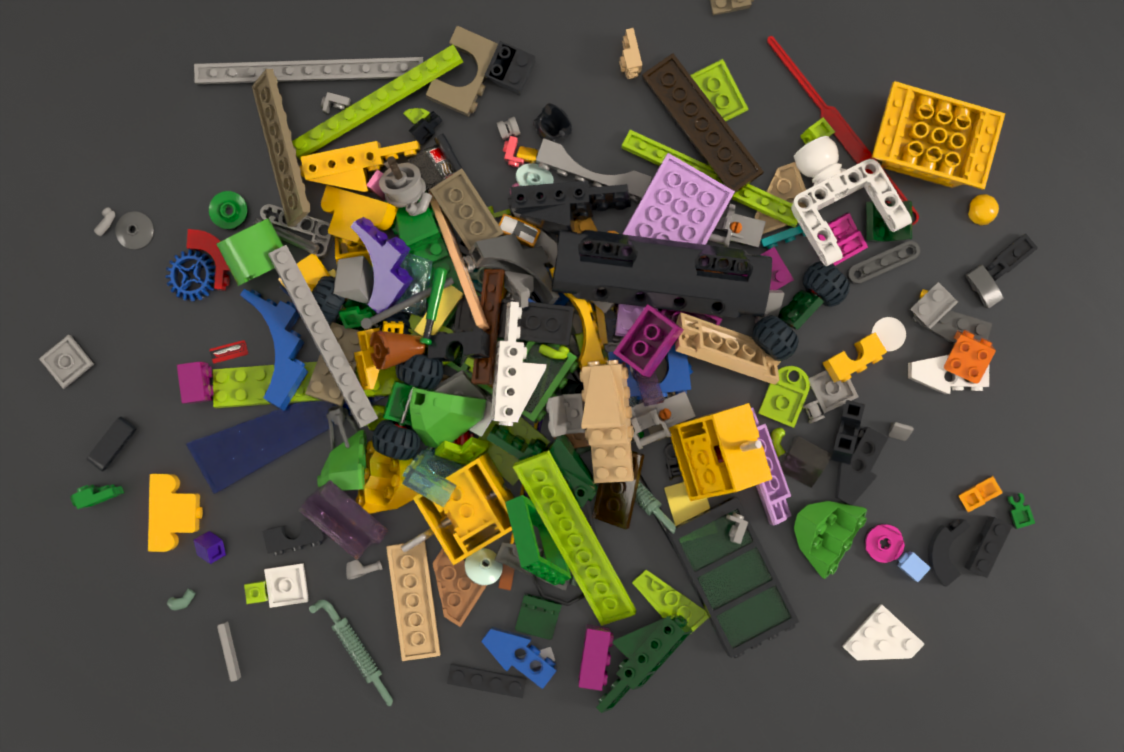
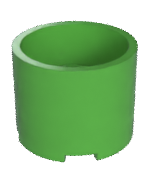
M269 218L216 244L238 286L274 269L275 267L268 254L283 246Z

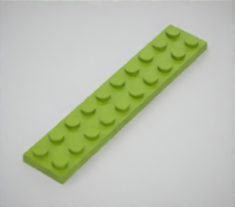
M317 362L304 363V368L308 373L289 403L322 401L305 394ZM274 365L213 369V407L227 408L271 404L263 397L271 383ZM396 365L385 370L379 369L374 389L364 390L367 397L389 396L394 380L403 382L397 378ZM356 370L355 375L359 381L358 371Z
M549 450L514 463L513 468L601 626L635 615L637 610Z

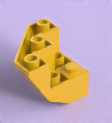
M372 440L369 441L366 447V469H364L365 489H359L355 502L356 506H358V514L360 515L398 509L414 500L413 497L418 495L423 488L422 472L412 458L409 460H398L387 457L377 452L373 447Z

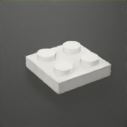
M304 563L264 569L270 608L309 602Z

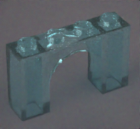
M428 446L426 450L422 449L411 464L408 465L402 475L405 477L402 484L444 508L457 486L445 478L465 465L436 456V448Z

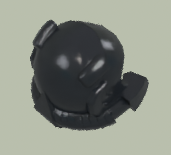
M551 103L546 104L542 108V112L533 121V126H535L538 136L542 139L554 142L555 139L561 136L565 138L572 133V124L567 117L568 115L562 108L560 109Z

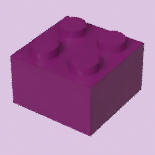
M205 362L178 364L177 371L182 403L194 404L213 401L214 391L210 379L213 377L212 367Z

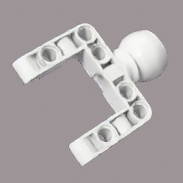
M823 136L811 141L794 155L798 170L805 176L812 177L814 186L795 197L791 210L825 266L844 257L836 243L837 239L827 222L822 219L818 210L863 187L892 232L912 223L909 212L876 160L868 159L849 169L841 168L842 164L838 163V148L829 136ZM865 169L872 170L873 174H868ZM853 177L857 182H851L848 178ZM815 194L822 195L823 199H817ZM885 201L891 202L893 206H887ZM798 203H804L807 207L801 208ZM817 235H823L826 240H819Z

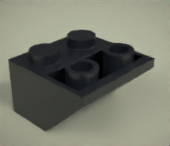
M500 41L484 76L500 87L521 95L535 63V56Z

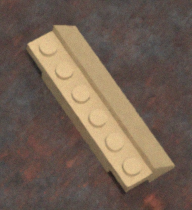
M684 313L679 314L676 324L683 328L684 331L675 342V350L677 352L774 385L779 381L777 366L781 361H775L770 355L765 353L763 349L757 346L752 337Z

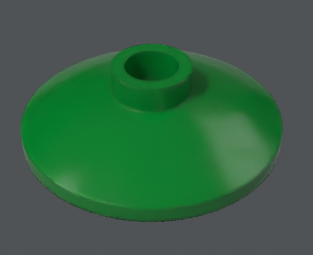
M220 192L210 202L209 216L218 227L234 229L244 222L247 216V205L245 200L235 192ZM228 208H232L233 212L231 214L226 213Z

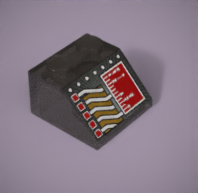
M437 145L426 148L408 159L409 163L419 168L421 178L426 184L428 193L431 192V188L454 174L450 164Z

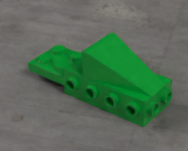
M428 206L426 212L416 216L409 215L406 207H398L394 224H392L391 228L394 234H398L400 239L411 249L405 261L409 270H414L422 291L432 286L436 268L442 267L447 270L446 279L452 277L455 283L452 286L464 293L446 243L443 241L440 227L435 222L436 217L432 207L429 208ZM430 296L426 298V301H427L428 305H429Z

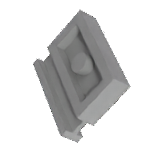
M937 282L910 310L931 329L958 301Z

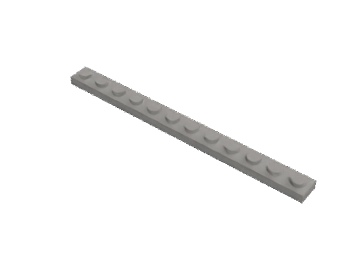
M424 58L194 64L195 84L255 83L265 69H273L278 82L394 79L423 63Z

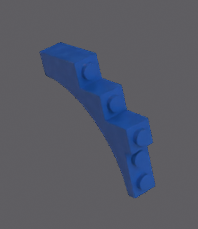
M244 289L240 296L262 314L269 326L274 341V372L271 383L263 398L284 411L308 373L304 368L305 364L295 359L304 342L300 339L301 335L291 330L300 314L296 310L295 305L289 301L284 303L280 300L277 305V303L268 298L266 301L260 298L261 294L252 289L250 292Z

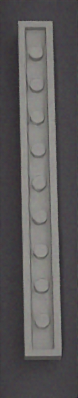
M287 245L270 252L268 256L359 427L361 428L378 419Z

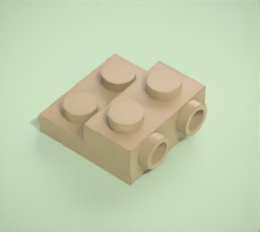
M634 28L626 29L625 36H623V52L619 61L621 72H625L627 79L638 77L642 70V61Z

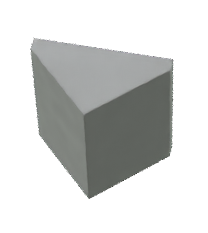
M364 256L344 258L337 261L333 294L365 304L369 303L373 290L374 271Z

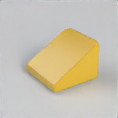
M520 146L517 158L524 159V162L535 164L538 150Z

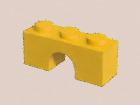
M876 332L853 344L858 353L855 361L849 359L843 351L823 362L834 383L837 381L843 383L852 378L850 374L856 371L858 374L867 369L866 365L872 362L875 364L883 359L881 355L887 351Z

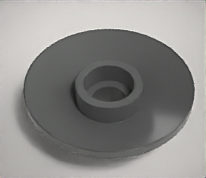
M133 211L120 217L116 224L115 233L118 241L124 247L136 250L150 243L154 235V227L148 216L141 212ZM132 226H135L136 231L134 233L130 232V228Z

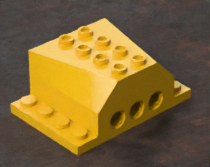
M894 81L892 82L872 158L883 161L881 167L925 181L950 188L964 184L983 190L986 186L1005 113Z

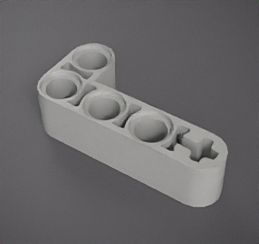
M271 204L264 205L261 208L260 215L263 220L269 218L271 223L276 226L312 236L311 242L324 246L323 252L316 254V256L322 259L328 255L334 236L331 234L322 236L321 229L325 226L329 227L330 223L306 215L295 227H288L284 222L285 214L283 208ZM267 212H274L276 215H279V219L274 216H267ZM305 221H311V227L308 230H303L302 226Z

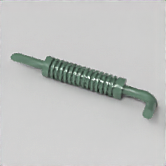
M591 446L576 448V451L581 455L591 451ZM639 481L635 502L649 516L654 514L674 534L675 524L659 509L661 503Z
M324 599L318 600L309 607L311 613H315L323 608L334 622L331 628L334 632L336 631V635H339L337 637L341 638L340 641H343L342 645L345 644L344 648L347 647L346 651H349L348 654H351L350 657H353L354 663L358 664L356 667H359L358 670H361L362 676L366 677L367 684L373 682L386 704L391 706L393 702L392 697L379 679V676L382 675L381 671L377 670L378 667L374 666L376 665L375 663H372L374 660H371L372 657L368 656L370 654L366 653L365 647H362L363 643L360 644L361 640L358 641L359 637H356L357 634H354L353 628L349 627L351 625L347 624L348 620L346 617L341 620L334 607Z

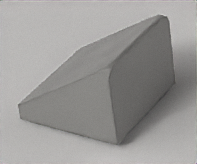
M892 422L888 436L906 441L914 428Z

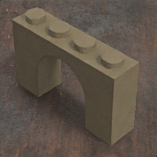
M456 26L449 44L450 46L454 45L458 51L469 55L476 61L478 65L477 75L470 84L463 87L451 86L435 79L431 82L426 97L435 103L469 117L470 113H474L478 103H476L478 95L482 96L486 86L483 84L486 77L484 75L498 43Z

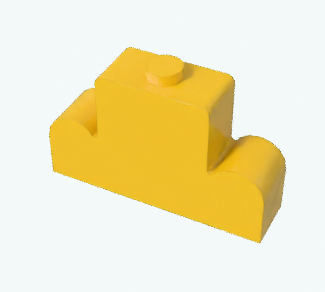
M326 185L321 200V208L333 215L328 234L340 238L342 243L351 246L352 243L365 246L361 238L351 228L354 221L365 217L376 228L388 230L392 226L398 207L389 203Z
M150 474L148 551L166 552L176 548L179 539L175 532L193 533L199 530V519L202 518L203 514L202 507H200V495L198 493H176L180 486V480L175 474Z

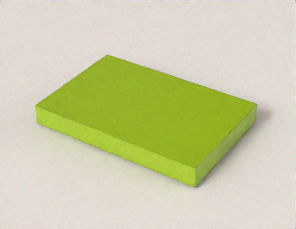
M723 59L690 75L725 122L749 110Z

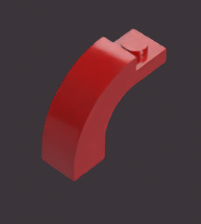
M188 229L186 248L194 251H205L213 257L216 265L214 289L226 291V286H229L230 282L227 272L231 271L216 245L221 240L208 232Z

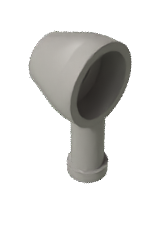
M359 560L348 562L346 565L347 579L351 580L376 570H383L381 562L379 560L366 566H362Z

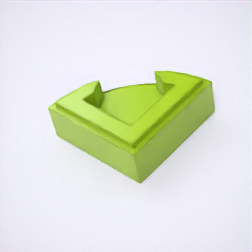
M411 108L403 114L415 125L421 118L426 119L430 112L422 108Z

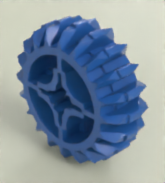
M188 250L187 256L185 251H181V258L178 255H174L177 261H169L173 266L172 268H166L171 273L165 275V278L171 279V281L167 282V286H173L170 291L172 293L177 292L176 297L180 298L183 295V300L187 301L190 297V300L194 302L196 296L199 300L203 299L202 293L205 296H209L207 289L214 291V287L210 285L211 283L215 284L213 279L215 272L212 271L216 269V265H211L213 260L211 258L207 259V254L201 255V252L198 250L194 254L193 250ZM188 261H197V263L193 264L190 268H185L182 266L184 263ZM202 265L206 271L205 280L200 275ZM185 271L192 272L198 280L192 279ZM178 272H181L183 275L181 286L178 281ZM194 283L202 285L196 290L186 291Z

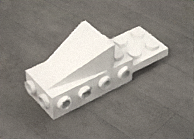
M519 302L507 303L504 341L497 342L491 420L499 421V425L513 426V422H518L546 369V364L523 363V359H526L527 347H524V343L516 342V339L520 338V327H517V321L521 319L522 307H519Z

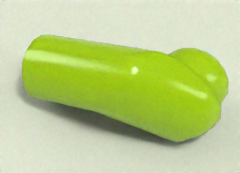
M542 344L539 348V353L552 359H565L568 357L569 349L565 346H560L557 351Z
M780 427L774 429L770 435L777 457L785 453L780 444L782 437L785 436V431Z

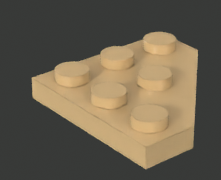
M793 162L777 168L766 192L793 203L795 197L806 190L796 163ZM798 203L801 208L807 207L804 203ZM759 211L756 212L754 219L766 221L762 235L789 226Z

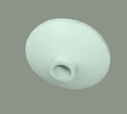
M524 164L516 172V181L520 186L551 184L554 180L551 172L538 167L539 164Z
M487 548L478 550L465 560L467 576L479 585H490L496 582L502 574L503 566L502 563L494 560L497 554ZM482 562H486L488 567L483 566Z

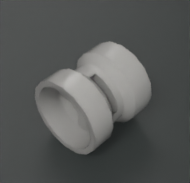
M514 116L510 117L508 121L496 122L502 140L508 139L511 135H520V130Z

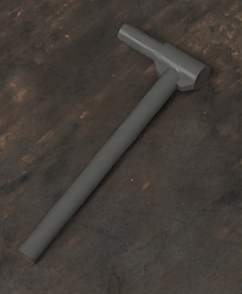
M452 277L446 279L444 289L455 284ZM432 286L371 318H364L361 321V326L365 330H369L372 328V325L429 297Z

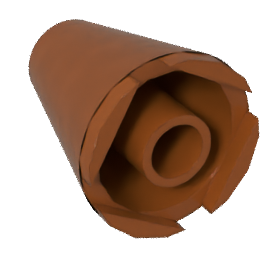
M375 331L370 338V347H373L374 353H370L371 359L376 369L385 370L406 362L414 355H423L427 345L420 343V338L422 337L418 335Z

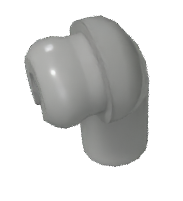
M423 192L420 202L407 204L406 211L411 216L426 212L432 195Z

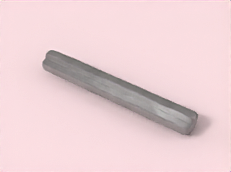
M256 218L253 225L263 221V219ZM272 224L281 240L316 255L318 253L319 245Z

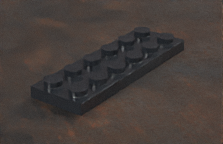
M464 294L457 304L454 330L468 332L472 328H478V326H476ZM501 300L497 338L504 339L507 303L516 302L515 300ZM528 302V307L522 308L521 319L517 321V327H520V338L516 340L570 346L575 308Z

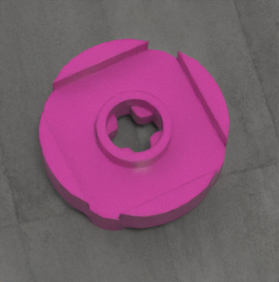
M879 524L871 528L867 533L865 550L872 559L881 563H888L898 559L903 553L905 544L901 532L896 527L888 524ZM887 538V543H889V546H885L882 549L880 541Z

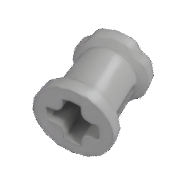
M818 400L805 404L802 407L806 410L810 419L808 421L809 424L825 418L819 409Z

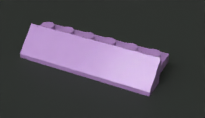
M751 408L756 427L759 431V438L757 439L762 443L772 480L756 485L769 524L777 525L792 516L786 498L791 497L767 426L766 424L759 425L755 410Z

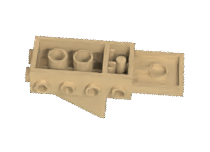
M607 360V364L591 361L588 362V365L582 367L580 371V380L584 385L582 401L585 402L581 427L586 429L585 438L589 441V445H591L594 483L634 480L631 440L634 436V430L630 418H632V409L629 406L630 388L627 386L629 373L626 363H619V360Z

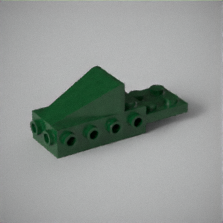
M494 425L486 438L487 440L519 459L518 462L549 450L579 506L583 508L587 500L592 501L598 486L594 483L593 475L566 434L555 437L550 447L547 448L546 444L540 439L535 440L532 438L529 444H527L523 437L519 435L514 436L504 425Z
M682 615L667 616L612 642L628 660H623L618 666L620 670L616 674L621 679H617L611 685L612 690L608 694H603L598 700L600 704L596 708L601 713L612 710L630 689L635 690L643 687L692 633L693 630L687 625L688 621Z

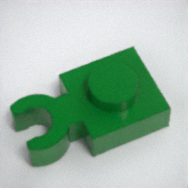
M1017 493L1019 497L1017 502L1013 500L1012 496H1008L1009 503L1014 507L1009 512L1015 529L1035 524L1030 506L1023 505L1025 498L1022 493Z

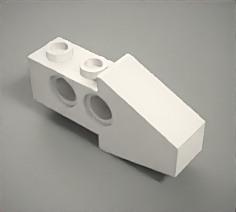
M949 355L908 363V379L942 394H950V387H952V390L959 391L964 390V387H971V391H983V387H989V365L980 382L975 384L971 381L966 382L964 378L951 373L952 380L950 382L945 380L944 375L947 370H945L944 364Z

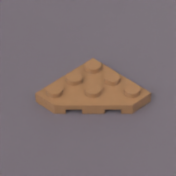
M442 548L433 562V568L445 618L461 627L487 585L474 583L465 572V560L463 559L453 565Z

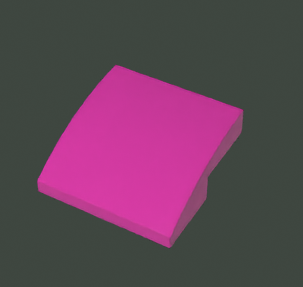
M847 212L827 223L837 239L836 243L844 257L832 263L834 266L868 248L850 213ZM817 235L819 240H826L823 235Z

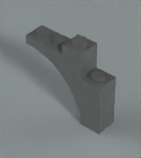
M510 234L476 241L469 250L476 268L488 267L532 275L534 292L544 304H554L560 297L558 292L551 291L552 280L545 268L549 264V260L542 246L523 250L516 235Z

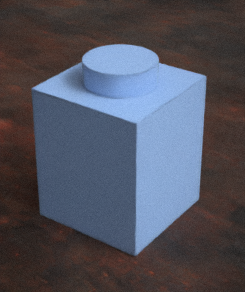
M911 551L903 553L898 559L899 563L897 566L916 582H919L930 569L923 560Z

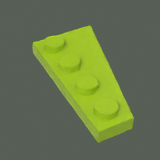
M644 570L632 581L634 586L663 618L676 614L678 616L682 615L688 621L687 625L693 631L709 618L703 608L648 570Z

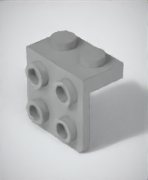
M582 393L563 394L548 398L546 404L550 418L548 429L552 437L571 433H585L586 429L581 427L585 402L582 401Z

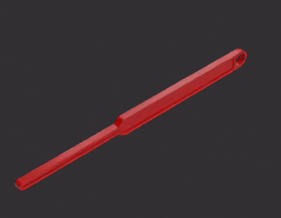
M769 36L767 38L769 46L820 109V119L824 117L835 131L834 137L856 165L868 159L876 160L872 158L871 152L838 110L833 106H828L775 38ZM865 169L868 174H873L872 170ZM885 172L889 181L891 182L897 194L899 195L901 201H908L904 194L893 182V180ZM912 206V212L915 214V221L912 223L913 226L918 222L919 214Z

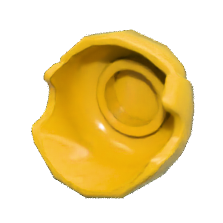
M979 194L970 202L969 218L978 225H988L996 218L999 205L994 197L987 194Z

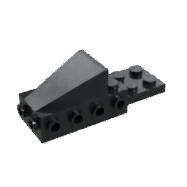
M588 180L511 187V198H508V206L511 209L512 217L558 235L559 230L575 232L574 219L586 220L593 217V210L626 209L631 207V199L627 184L590 187Z

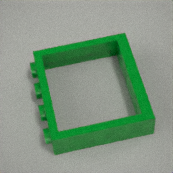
M524 495L506 501L505 504L521 568L553 585H563L565 581L572 579L567 563L533 502ZM533 525L539 529L546 559L540 556Z

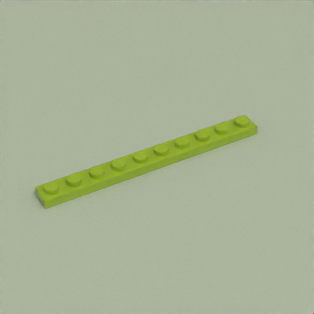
M449 46L293 140L292 144L296 149V156L301 160L302 156L310 155L463 63L455 46Z
M629 130L622 144V149L659 166L666 154L669 153L723 184L709 165L632 130ZM750 184L735 193L731 198L794 228L798 223L791 210L792 203Z

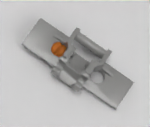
M730 204L727 206L714 228L728 232L727 237L711 234L708 240L724 244V247H729L730 241L759 248L766 221L734 214L736 205Z
M681 392L657 403H654L653 399L649 398L643 403L631 406L632 418H630V421L635 429L631 443L636 442L640 450L649 443L666 436L668 438L671 437L669 427L695 417L696 415L686 392ZM662 424L663 430L640 438L638 433L642 430Z

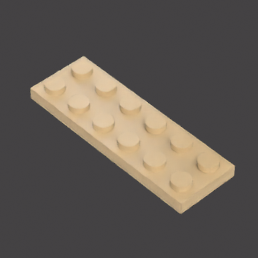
M423 541L407 552H403L401 548L403 544L386 546L402 661L440 656L426 542Z

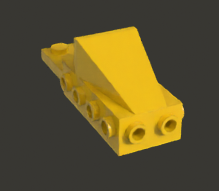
M378 141L302 156L301 176L305 180L370 193L371 191L367 187L369 182L367 169L370 172L380 171L381 167L385 166L384 158L387 160L388 157L393 156L395 159H398V155L402 154L406 157L414 156L421 149L418 141L381 148Z

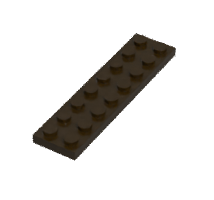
M674 53L642 74V78L723 185L735 191L734 194L764 173Z

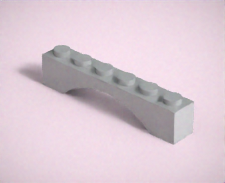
M544 138L536 158V163L539 164L538 167L545 170L552 168L557 170V174L565 177L567 175L574 176L576 181L588 180V182L593 183V187L627 184L630 199L635 202H639L642 199L652 178L637 171L618 175H603L589 171L576 163L566 153L561 144Z

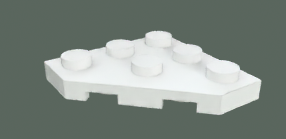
M880 604L842 647L856 660L912 658L922 648L924 643Z

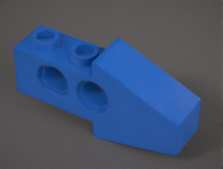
M491 627L481 642L506 671L511 666H514L543 689L557 671L556 663L549 657H546V659L540 655L541 651L534 645L528 646L531 641L530 637ZM517 649H524L526 655L523 658L517 657L515 655ZM534 660L541 663V667L537 670L532 669L530 663Z

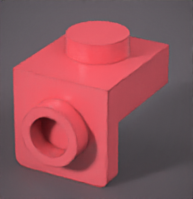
M510 136L509 141H505L503 152H506L504 159L508 162L507 165L522 166L524 165V159L514 157L518 138Z

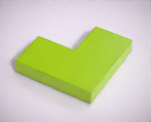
M471 437L462 446L444 441L435 449V455L468 465L488 449V442Z

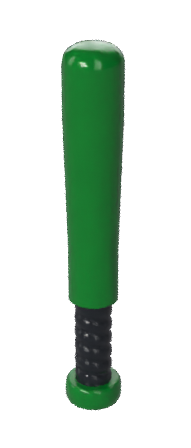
M438 267L435 270L426 314V326L423 338H420V343L431 345L432 340H430L434 321H436L446 281L447 270L442 267Z

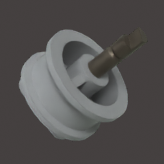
M393 156L388 157L387 162L390 168L383 173L379 181V186L382 192L385 193L387 203L395 207H406L409 203L416 204L421 199L423 192L426 191V184L421 178L419 168L411 163L397 164Z

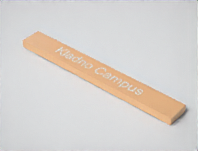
M429 192L428 194L432 195L430 201L476 326L483 329V331L490 329L448 217L433 194Z

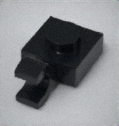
M432 111L427 116V120L421 118L408 131L420 145H423L435 134L433 128L443 120Z

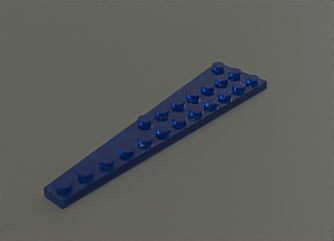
M376 396L367 398L370 404L372 405L378 402L379 400L385 398L386 396ZM323 400L298 402L287 406L284 411L281 409L189 442L186 445L212 492L216 494L327 431L329 423L326 414L329 413V408L336 405ZM345 401L343 408L347 407L349 415L353 416L350 408L348 407Z

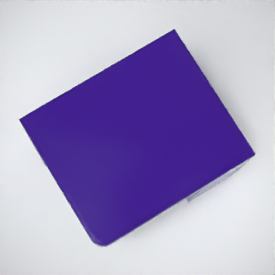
M210 531L193 540L196 554L209 564L226 555L223 540Z

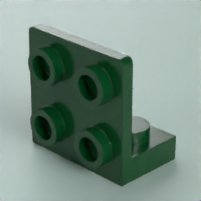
M902 201L912 220V201ZM866 202L867 241L890 242L912 239V223L892 232L874 203ZM885 203L889 207L893 206L892 203Z
M524 593L515 630L552 640L562 604Z

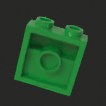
M94 484L78 488L77 493L72 494L70 498L72 504L77 509H82L124 494L122 486L115 487L114 484L104 487H94Z

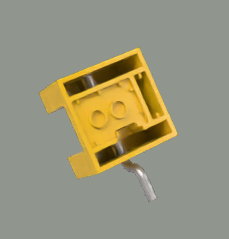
M749 403L669 427L672 435V444L690 501L738 492L772 480L761 441L757 439L759 438V431Z
M488 453L413 497L431 528L401 546L403 552H407L435 534L450 561L455 565L512 531L505 502L514 499V496L510 489L506 490L503 485L505 481Z

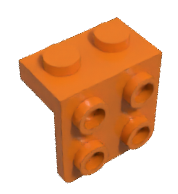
M957 330L954 336L957 341L944 364V368L977 384L982 379L996 350L991 346L992 342L984 338L978 340L969 331L964 330L961 332Z

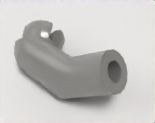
M109 207L102 211L104 218L94 229V232L99 236L106 232L115 218V212Z

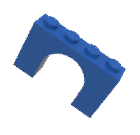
M674 344L666 354V375L655 386L639 384L631 374L630 365L626 363L629 373L627 386L630 388V397L637 396V400L649 399L648 395L656 394V398L667 397V393L675 392V395L685 391L687 394L686 390H691L687 355L677 352ZM613 352L607 353L608 360H619V363L625 362Z

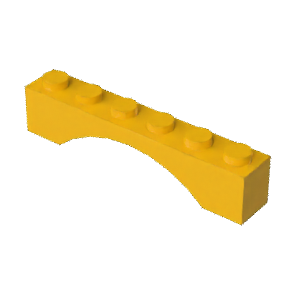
M554 267L549 269L552 279ZM563 293L572 302L581 319L583 344L578 359L580 371L582 367L588 365V362L591 361L607 364V358L603 357L602 354L604 349L602 340L598 339L596 331H598L596 321H592L590 315L592 313L590 302L575 298L572 294Z

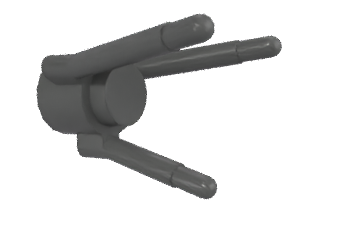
M333 406L328 409L329 413L326 414L329 423L331 449H335L333 422L338 424L345 446L349 448L348 439L342 424L346 421L345 417L356 432L359 429L349 415L347 407Z

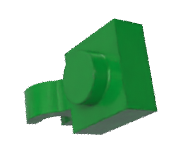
M359 306L342 308L339 311L345 329L360 327L361 321L364 318H371L376 314L371 307L360 311Z

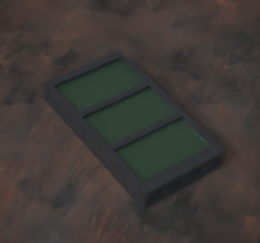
M733 496L675 526L674 534L670 530L666 531L729 657L738 658L745 654V650L761 646L762 641L778 637L779 632L795 628V624L799 620L738 497ZM733 513L744 516L743 520L748 522L741 544L730 541L729 532L732 525L735 526L736 522L726 519L727 515L732 516Z

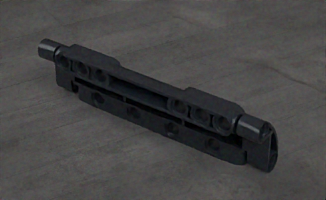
M559 230L551 291L569 293L578 299L641 307H646L648 304L658 309L739 318L742 315L764 317L771 284L772 257L748 254L743 249L593 230H584L581 233ZM580 254H582V255H590V256H598V257H606V258H614V259H622V260H630V261H632V262L620 261V260H612V259H604V258H596V257H588V256H580ZM696 269L719 271V272H727V273H735V274H743V275H748V276H740V275H732V274H724V273L700 271V270H696Z

